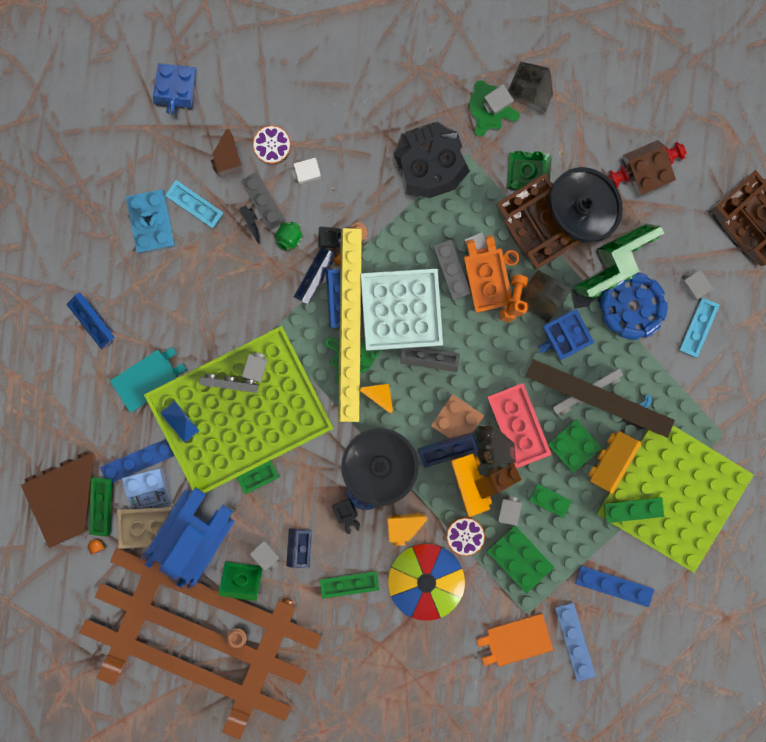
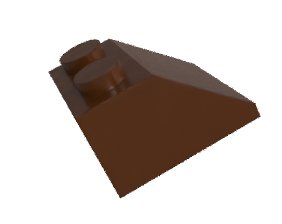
M226 129L213 152L214 159L211 160L215 173H219L221 177L243 171L233 134L230 129Z

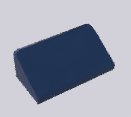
M289 528L287 567L310 568L312 530Z

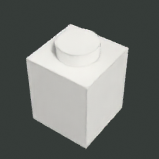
M316 158L294 163L295 169H291L294 180H298L299 184L321 179Z

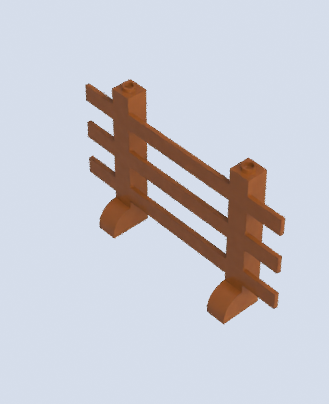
M116 548L110 562L141 575V578L133 596L102 583L98 588L95 598L125 610L126 613L118 632L88 619H85L80 634L111 647L96 678L114 686L120 680L131 655L234 699L235 703L222 732L239 740L253 708L286 721L292 706L261 694L262 686L268 672L301 686L307 671L276 658V653L283 637H287L315 650L322 635L290 622L296 609L294 601L286 597L283 600L279 598L273 614L236 598L219 596V591L198 582L191 589L187 588V585H184L181 589L176 586L180 576L175 581L159 571L162 566L161 564L154 561L149 569L144 565L147 560ZM160 584L265 628L266 630L258 649L245 644L240 648H233L228 644L226 636L152 605ZM145 619L251 664L243 684L240 685L137 641Z

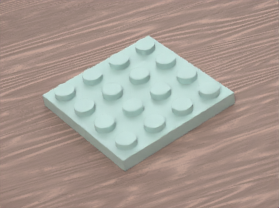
M438 269L361 273L366 351L443 346Z

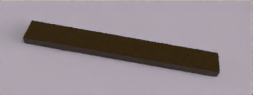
M532 359L525 375L529 379L668 438L675 422L674 419L535 359Z

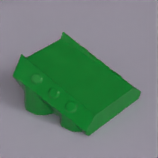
M510 151L507 188L519 190L545 173L550 179L551 154L540 151Z

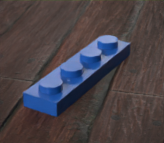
M164 439L103 465L100 469L104 478H111L113 483L175 455L167 439Z
M585 566L580 567L575 582L577 585L646 607L650 606L655 590L654 588Z

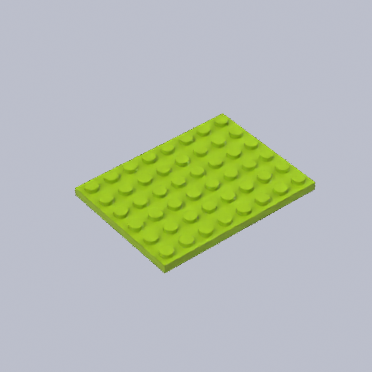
M283 326L144 394L192 490L196 487L204 493L334 429ZM259 352L265 354L264 358L268 359L261 382L255 381L256 384H259L257 393L199 385L200 377L205 376V373L216 374V378L224 379V376L236 377V381L243 382L245 377H242L249 353ZM174 401L179 404L200 430L185 443L160 414Z

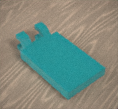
M174 347L167 349L162 354L159 350H156L110 380L130 413L147 403L144 394L176 379L177 376L188 370L184 363L173 368L168 359L177 354Z

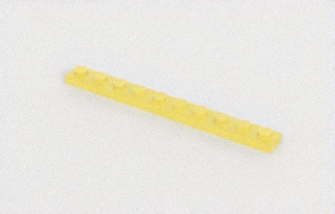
M341 229L338 422H359L362 229Z

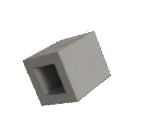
M503 84L484 97L483 101L485 103H483V107L487 113L491 112L494 116L513 104L514 100Z
M693 269L684 275L686 279L681 281L694 300L699 299L713 289L701 270L695 272Z
M255 351L253 354L249 353L242 377L261 382L268 360L264 358L265 354Z
M507 495L506 499L502 498L497 518L498 522L517 526L522 503L518 502L517 497Z
M266 540L250 553L264 571L268 568L272 571L279 564L278 559L280 556Z

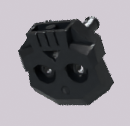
M436 121L401 133L398 144L393 151V156L397 168L402 169L406 193L432 198L453 191L459 186L470 170L460 152L463 146L457 131ZM430 142L428 152L419 145ZM444 154L449 156L447 161L442 160ZM416 164H421L419 171L415 170Z

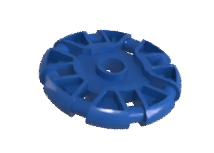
M638 272L634 274L632 279L618 282V286L602 291L600 309L603 312V321L612 332H617L622 338L629 340H639L640 337L647 338L656 333L661 327V322L665 321L668 310V303L665 302L664 298L665 292L661 285L655 279L648 278L647 274ZM630 281L631 287L626 288L625 282ZM642 284L648 286L647 290L644 288H640ZM613 291L619 293L616 298L612 296ZM656 297L658 304L653 305L651 298ZM630 301L637 303L638 309L636 311L630 310L628 306ZM610 307H614L615 314H611ZM651 315L655 316L654 321H651L648 318ZM621 320L626 323L624 328L619 325ZM641 324L642 329L637 330L635 325Z

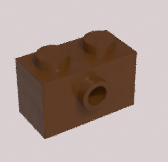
M511 463L501 468L496 466L490 469L489 474L474 482L482 499L507 489L522 479L515 464Z

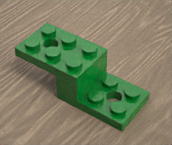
M644 224L597 248L605 270L574 285L575 293L595 298L601 295V291L618 286V282L632 279L634 274L639 272V269L631 251L641 249L642 245L646 242L651 243L658 240V236L664 234L662 227Z

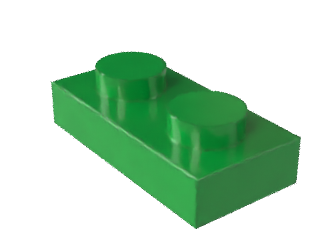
M270 460L236 478L244 494H247L279 478V475Z
M538 483L529 498V501L564 518L572 503L571 500Z

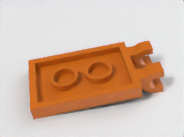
M492 235L485 236L487 248L476 250L473 239L466 241L469 255L463 257L476 313L508 306L507 301L512 299L502 248L496 249Z
M542 613L487 629L488 635L476 638L478 647L488 644L491 654L481 657L484 666L497 662L498 667L553 651Z

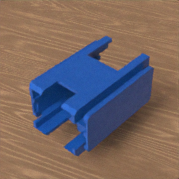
M196 487L188 496H186L189 492L187 489L182 492L141 556L143 560L148 557L144 565L149 569L154 561L162 565L159 571L175 581L180 576L176 586L181 589L184 585H187L189 589L195 586L235 522L233 519L227 522L233 511L224 505L221 506L219 511H215L208 524L194 516L193 514L206 493Z

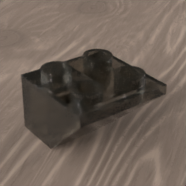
M520 62L508 89L513 100L532 109L546 112L553 97L550 69Z
M537 270L521 293L520 300L527 303L529 311L548 323L563 304L571 289L555 278Z
M478 426L476 437L480 444L478 458L481 461V465L516 463L515 443L496 426Z

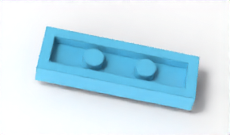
M175 180L165 195L211 228L215 227L224 214L177 180Z
M703 297L700 299L679 351L698 358L720 306L719 304Z

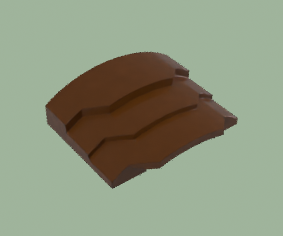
M754 170L728 195L722 198L712 210L732 240L760 266L766 265V179H763Z
M546 173L495 204L512 238L534 270L539 269L580 243L566 236L556 226L551 217L548 197L553 183H551Z

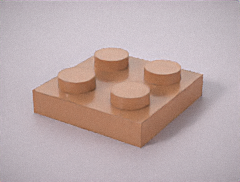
M452 394L431 426L451 439L474 432L484 415Z

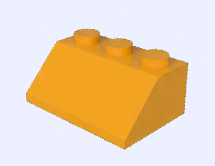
M620 431L611 433L607 440L609 445L606 450L602 449L597 458L600 461L588 473L590 477L588 481L612 494L642 444Z
M473 454L450 460L468 517L490 510L489 505L492 504L490 496L482 499L474 482L484 477L478 471V468L481 467L478 456L474 457Z
M426 513L387 515L389 543L393 542V546L405 545V541H410L427 521Z

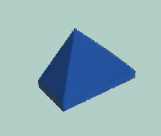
M176 401L160 413L184 443L200 431Z

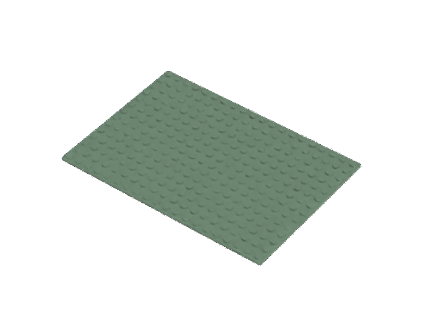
M465 154L463 158L470 172L455 190L432 198L417 197L361 248V273L438 269L443 346L421 348L460 353L458 372L401 364L402 349L381 350L380 355L375 358L372 366L366 372L360 374V389L362 387L389 384L393 411L390 414L359 391V422L351 423L360 433L376 428L393 430L403 435L412 444L419 463L417 480L412 490L447 528L455 520L464 517L472 518L479 522L484 530L485 540L481 549L472 556L522 611L529 614L621 530L612 523H606L604 518L596 514L609 492L588 481L590 478L588 473L600 461L597 458L602 449L606 450L609 445L607 440L612 432L615 433L625 429L624 434L640 442L647 430L643 428L636 431L634 425H626L625 422L618 423L622 421V418L585 402L580 405L575 403L570 406L571 410L563 415L560 413L555 414L551 407L568 398L569 395L525 377L532 359L590 384L613 370L620 368L623 376L619 377L621 381L613 386L607 384L603 387L604 390L637 404L646 400L645 396L650 395L652 401L648 409L674 419L675 427L710 448L722 438L723 433L638 340L622 338L620 334L615 331L612 332L606 326L602 318L603 312L600 309V302L597 300H593L588 307L576 308L595 343L561 361L551 348L542 354L540 353L541 349H538L537 346L547 342V336L542 326L575 310L572 295L573 286L584 280L561 255L539 269L534 270L512 238L495 206L497 202L507 196L468 154ZM483 233L484 238L485 236L492 235L496 249L502 248L503 257L508 250L517 251L520 257L518 263L512 266L505 263L512 297L515 288L512 285L513 276L523 275L528 278L527 287L522 288L520 300L528 305L526 313L519 317L516 316L514 320L508 323L499 319L500 311L507 306L476 313L471 294L452 300L433 248L434 245L452 240L469 289L470 285L463 257L469 255L465 239ZM508 254L514 261L516 260L512 254ZM326 280L314 291L315 294L308 304L302 302L272 330L283 326L305 372L339 408V384L335 381L337 370L330 364V359L336 356V352L325 345V340L328 337L340 340V328H329ZM361 289L360 337L365 338ZM620 321L619 325L624 328L625 325ZM521 383H524L547 444L577 419L602 447L574 474L549 447L552 455L517 468L522 480L490 496L492 504L489 505L490 510L472 517H468L451 461L425 468L418 453V449L450 439L431 425L453 394L484 415L473 432L479 445V452L473 453L474 457L478 456L481 465L478 468L479 474L485 476L490 473V469L496 466L501 468L513 463L487 397ZM537 483L572 501L564 518L529 501ZM507 495L517 497L518 502L522 503L516 527L554 566V569L527 594L487 552L494 543L514 526L497 521L502 498L506 499Z

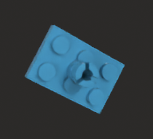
M164 190L126 196L136 252L142 253L175 246Z

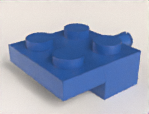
M158 63L153 90V103L167 105V114H170V111L171 114H174L175 106L192 108L196 67Z
M575 309L542 326L547 336V342L537 347L541 349V354L551 348L561 361L595 342L578 310Z

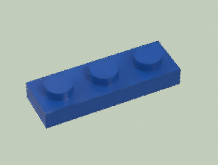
M340 269L326 270L329 328H340Z
M81 293L76 294L66 304L101 350L115 339L111 331Z

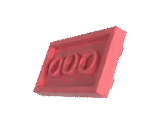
M524 383L487 397L516 468L552 455Z

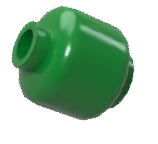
M292 221L290 223H282L274 234L275 244L285 251L295 249L302 239L300 226Z

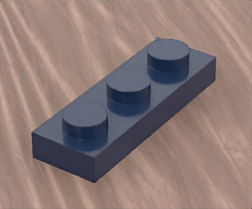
M320 247L294 298L308 304L313 298L318 284L322 282L325 271L332 264L335 253Z
M471 432L418 449V453L426 468L479 452V445L474 433Z

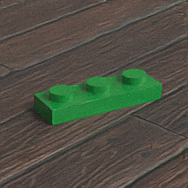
M91 478L89 535L105 537L110 535L111 478Z
M662 497L604 503L606 523L664 517Z
M377 571L320 579L322 599L379 591Z

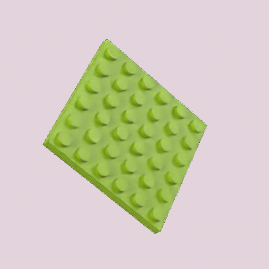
M674 425L668 438L647 429L640 440L642 444L614 493L607 494L596 514L605 519L604 503L662 497L664 517L614 522L612 524L695 573L754 474Z

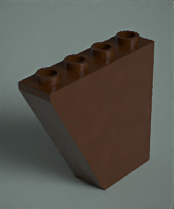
M83 452L77 455V460L72 462L70 459L59 463L61 467L55 470L53 467L42 471L43 475L37 478L35 475L24 479L26 483L21 484L49 548L80 535L88 529L91 478L94 475L96 457L94 453Z

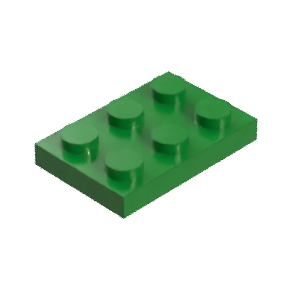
M515 525L487 550L526 594L554 569V566Z

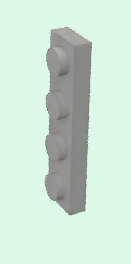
M617 368L591 384L602 389L607 384L613 386L621 381L619 377L623 376L620 368ZM569 396L551 408L555 414L560 413L563 415L571 410L570 406L575 403L580 405L584 402Z

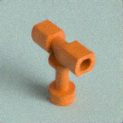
M513 276L512 285L515 286L513 297L507 301L509 306L500 311V320L509 323L516 316L519 317L526 313L528 305L520 300L522 288L527 287L528 278L526 276Z

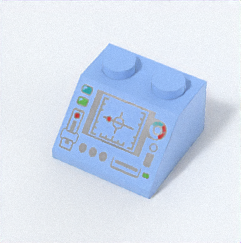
M162 468L122 478L126 496L132 509L158 508L171 505Z

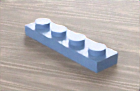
M571 602L555 607L576 681L579 682L596 677L574 603Z

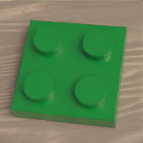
M577 419L548 443L552 451L573 474L602 449Z
M225 562L219 587V596L257 601L263 568L261 566Z

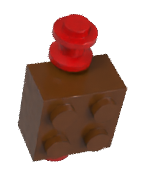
M656 140L624 154L623 158L627 170L624 165H621L620 170L617 172L608 171L609 175L607 177L617 188H619V183L623 181L627 184L630 183L631 178L634 189L640 195H643L676 180L671 165L676 158L680 160L685 159L687 154L685 146L675 142L674 147L668 149L660 141Z

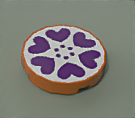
M270 125L263 127L256 133L253 140L254 153L264 163H280L290 153V138L282 128Z
M464 517L451 523L447 530L446 538L453 552L458 555L469 556L481 549L484 544L485 534L479 522L472 518Z

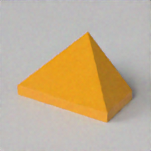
M389 384L362 387L360 389L362 393L391 414L393 408Z

